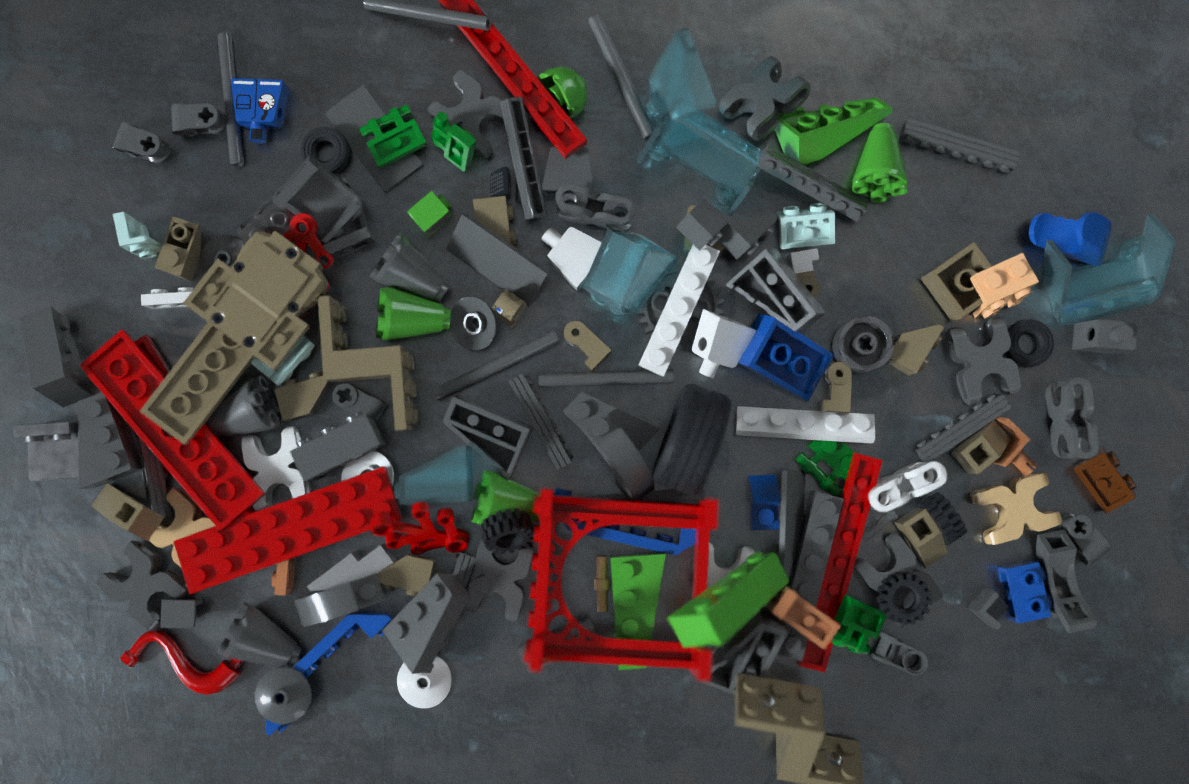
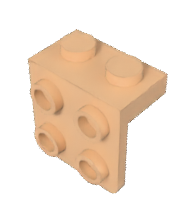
M1023 253L981 271L970 278L983 302L973 312V316L978 318L983 315L984 319H987L1000 312V308L1006 305L1009 308L1016 306L1024 301L1023 298L1033 293L1031 289L1039 281Z

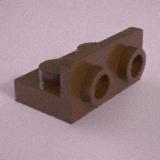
M1101 447L1095 456L1075 465L1074 470L1101 509L1107 514L1135 499L1134 489L1137 488V485L1128 473L1122 474L1118 468L1121 463L1114 452H1107L1104 447Z

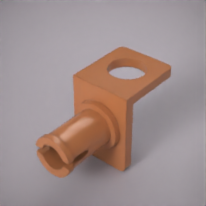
M997 417L995 421L1011 436V441L1001 456L993 463L1006 467L1012 462L1024 476L1030 475L1034 472L1030 466L1036 469L1037 463L1022 450L1030 439L1010 419Z

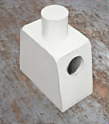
M571 226L563 236L550 227L541 239L552 248L547 255L548 261L576 291L581 288L609 252V247L606 244Z
M703 309L692 346V351L704 358L699 373L714 378L719 365L730 368L736 367L757 330L734 319Z

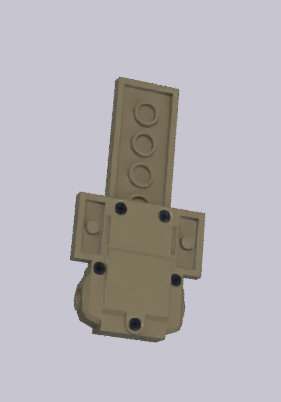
M262 231L253 234L243 245L236 261L231 267L217 258L183 302V304L208 321V323L141 408L140 412L184 445H188L255 357L272 370L277 371L310 328L298 316L318 304L319 296H325L328 280L322 273L324 267L276 231L272 234Z

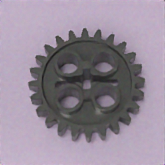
M677 262L674 263L673 270L671 271L666 265H663L662 275L654 270L655 280L650 278L645 280L649 288H640V292L645 297L637 298V302L644 306L637 309L636 312L645 316L639 320V324L647 323L649 325L644 331L645 334L651 331L654 332L663 310L655 307L654 300L658 297H663L668 301L670 295L665 291V287H669L672 291L682 270L679 269ZM716 279L706 281L697 303L703 304L708 311L723 315L724 311L717 308V306L723 304L724 299L716 298L722 290H713L712 286L717 281ZM693 312L690 318L694 320L696 325L692 326L688 321L679 341L683 350L687 349L688 342H691L693 346L701 316L695 315Z

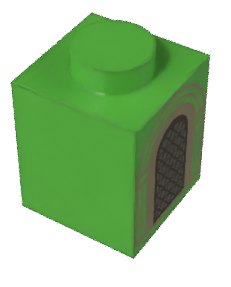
M432 191L407 211L428 237L453 217L448 210L452 207L442 194L437 197Z

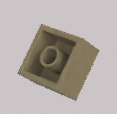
M973 242L921 277V280L953 322L963 318L983 303L970 278L992 266L975 242Z

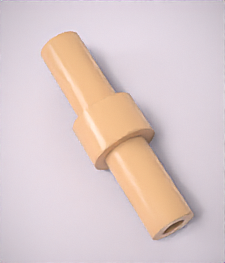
M607 556L596 557L594 590H597V612H608L607 590H610V578H607Z

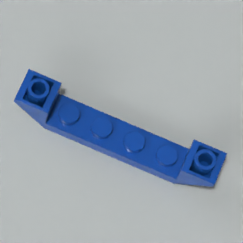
M556 488L554 495L571 496L572 491ZM572 519L576 523L578 530L585 528L586 521L578 523L579 519ZM564 523L568 531L572 532L570 526ZM620 525L599 527L585 534L678 555L695 544L696 529L680 528L677 543L673 542L672 536L658 533L657 538L646 536L647 531L631 527L630 532L619 530Z
M386 611L351 612L306 654L293 669L301 672L306 678L309 677L319 667L316 662L322 656L327 659L339 648L336 643L342 637L347 640L359 629L355 624H358L370 638H373L377 633L382 637L384 635L382 630L396 615L393 612ZM277 693L276 699L279 702H284L285 697L282 693ZM266 719V733L269 736L276 730L282 733L291 723L276 724Z

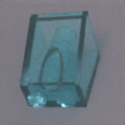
M608 228L582 288L591 293L590 297L593 300L609 305V310L617 315L624 316L625 313L637 314L675 265L679 257L641 234Z
M459 446L399 476V482H395V498L399 499L400 505L415 504L417 502L434 504L472 501V447Z

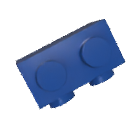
M1025 560L997 566L1004 600L1009 606L1007 609L1009 620L1020 624L1051 617L1050 608H1052V601L1049 594L1045 591L1044 581L1046 580V575L1039 562Z

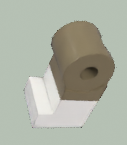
M818 249L790 253L786 256L788 265L814 298H816L820 293V284L815 279L812 263L819 260Z

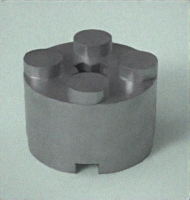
M857 317L843 324L837 330L833 338L831 351L836 361L842 362L851 369V372H869L882 367L890 359L894 347L892 333L887 324L876 317ZM864 340L866 342L864 344L866 349H860L859 341Z

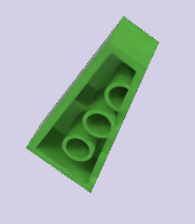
M658 551L610 555L616 638L652 639L666 553ZM618 665L619 670L647 668V666Z
M756 552L747 557L746 562L667 617L683 647L723 645L790 582L775 552L765 554Z

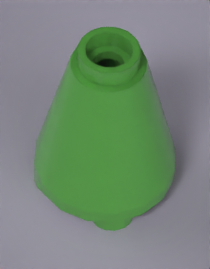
M878 123L872 127L852 180V192L870 197V201L873 203H884L887 198L904 195L908 192V179L897 135L893 125L889 123Z
M386 286L385 288H380L377 312H382V314H379L378 322L376 323V338H381V341H390L442 332V329L449 330L450 308H444L442 304L394 287Z
M484 470L481 483L476 485L474 499H478V506H475L473 509L471 522L481 525L485 518L488 519V515H497L496 511L499 510L502 513L506 512V509L514 511L515 508L520 509V512L524 510L527 514L529 513L532 523L538 522L540 519L539 514L534 513L535 495L541 496V494L510 479L507 480L504 476L494 471Z

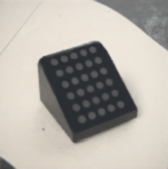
M502 167L490 174V197L506 196V199L510 200L511 174L508 167Z

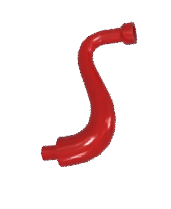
M160 630L147 631L141 635L131 649L125 651L120 657L124 664L134 667L145 647L150 642L156 641L163 647L177 676L185 686L196 693L205 695L219 693L228 688L241 675L242 671L239 666L243 662L236 659H231L230 661L223 660L213 671L201 672L191 665L173 638Z

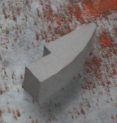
M386 543L378 546L364 558L361 557L358 551H355L307 587L310 591L327 590L379 573L398 560L392 551L386 547Z

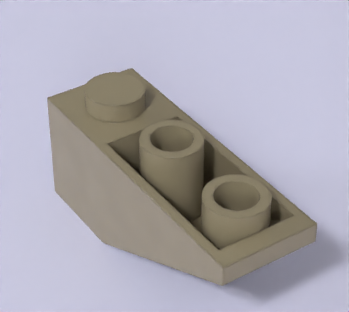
M109 483L105 485L91 505L113 523L149 541L164 518Z

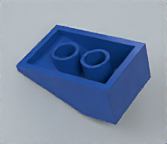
M758 313L751 328L757 331L738 364L808 402L834 354L801 333L792 330L776 318Z

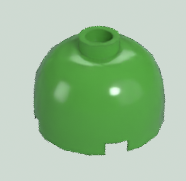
M556 66L542 72L537 77L570 119H573L583 111L587 102V84L585 79L569 67Z

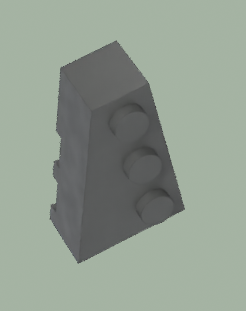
M765 249L725 284L745 296L750 302L766 310L768 314L794 331L807 330L826 314L825 310L775 249Z
M101 392L78 401L79 489L95 488L140 471L139 454L129 425Z
M358 412L346 418L347 423L340 427L334 424L321 430L322 436L312 439L310 436L296 443L297 448L291 450L290 453L303 481L320 480L325 477L326 473L334 469L338 470L344 467L345 464L386 445L372 415H363L362 412Z

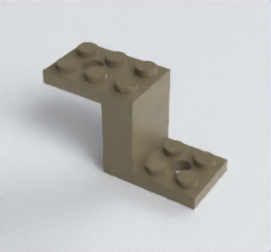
M319 296L318 308L324 380L338 384L391 379L395 430L404 432L415 431V425L419 424L417 408L413 409V398L417 396L415 381L411 382V371L415 369L413 354L409 355V350L402 346L344 350L348 349V337L346 333H343V323L346 322L345 307L341 306L340 302L330 296Z
M737 674L735 680V726L776 733L778 780L800 784H864L860 742L824 735L822 688ZM759 701H766L771 707H765ZM827 759L835 760L839 766L831 765Z

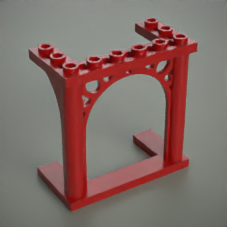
M541 489V496L535 495L534 513L539 514L540 525H535L534 542H539L538 554L533 553L532 570L537 571V582H531L530 599H535V611L529 610L528 628L534 629L532 639H527L524 654V663H530L529 671L541 672L543 664L550 662H580L689 669L698 681H710L712 650L707 646L683 647L681 642L609 638L595 634L583 627L572 616L566 606L561 588V575L565 559L574 544L585 534L599 527L607 525H635L696 529L692 599H694L707 589L710 530H717L718 500L705 499L697 501V504L557 496L554 495L553 490ZM572 518L579 519L578 523L586 521L585 528L578 530ZM592 520H599V522L593 524ZM563 522L569 525L573 532L572 539L569 541L561 540L555 532L556 524ZM551 538L562 546L561 555L556 556L553 554L552 551H556V548L551 543ZM550 561L556 566V568L549 569ZM553 573L558 575V580L555 582L550 580V575ZM548 586L555 587L551 592L548 593ZM553 599L559 602V609L546 616V612L552 608V603L549 604V602ZM560 615L567 618L568 623L563 631L560 633L550 632L549 624L553 618ZM572 628L579 631V638L571 635V639H565L570 634ZM586 636H587V637L591 638L592 640H585V638H586Z

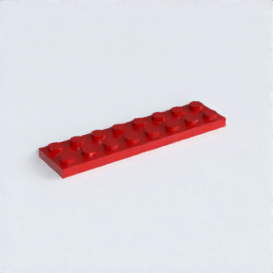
M120 330L79 365L219 531L227 528L266 494L206 423L188 445H184L140 412L141 408L165 379V376L125 330Z
M383 466L237 518L223 531H219L214 526L175 540L173 543L189 594H194L371 531V519L377 512L386 511L390 513L393 520L397 521L402 520L403 516L387 468Z

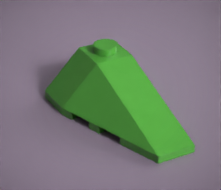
M879 98L846 101L844 107H829L828 104L819 105V110L804 112V108L801 107L790 114L778 113L779 122L775 132L784 155L806 166L811 162L823 159L890 115L893 108Z

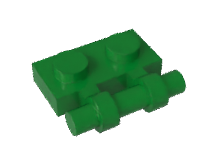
M407 104L398 109L394 107L389 110L390 113L378 119L372 118L367 121L368 124L359 128L364 138L374 134L375 138L366 142L380 169L428 145L415 119L404 123L403 118L412 114ZM396 123V128L384 134L382 133L381 129Z
M439 112L433 119L431 134L435 147H440L444 151V157L465 173L472 164L476 140L467 129H461L455 123L451 127L447 114Z
M812 440L807 445L814 452L811 458L801 452L795 460L802 466L801 469L806 474L810 473L820 483L819 486L824 491L828 490L836 497L842 489L835 482L839 477L844 482L846 481L854 451L844 442ZM821 460L832 470L828 475L817 466Z
M844 595L834 618V621L840 623L841 627L831 641L838 647H848L850 652L866 655L871 650L870 645L867 644L870 636L878 639L887 617L884 615V612ZM857 630L856 635L851 637L853 631Z

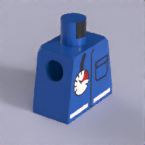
M231 78L237 123L245 129H250L249 141L260 144L266 143L267 130H279L282 128L290 88L283 80Z

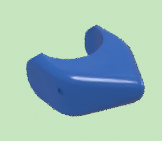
M1086 212L1077 221L1072 218L1066 219L1062 216L1055 217L1049 213H1038L1031 221L1029 238L1034 245L1049 252L1097 267L1103 263L1111 234L1112 222L1097 212Z

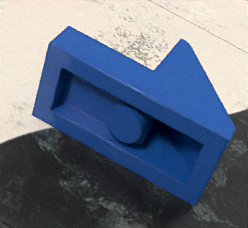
M776 475L748 476L751 530L779 529L778 503H781Z

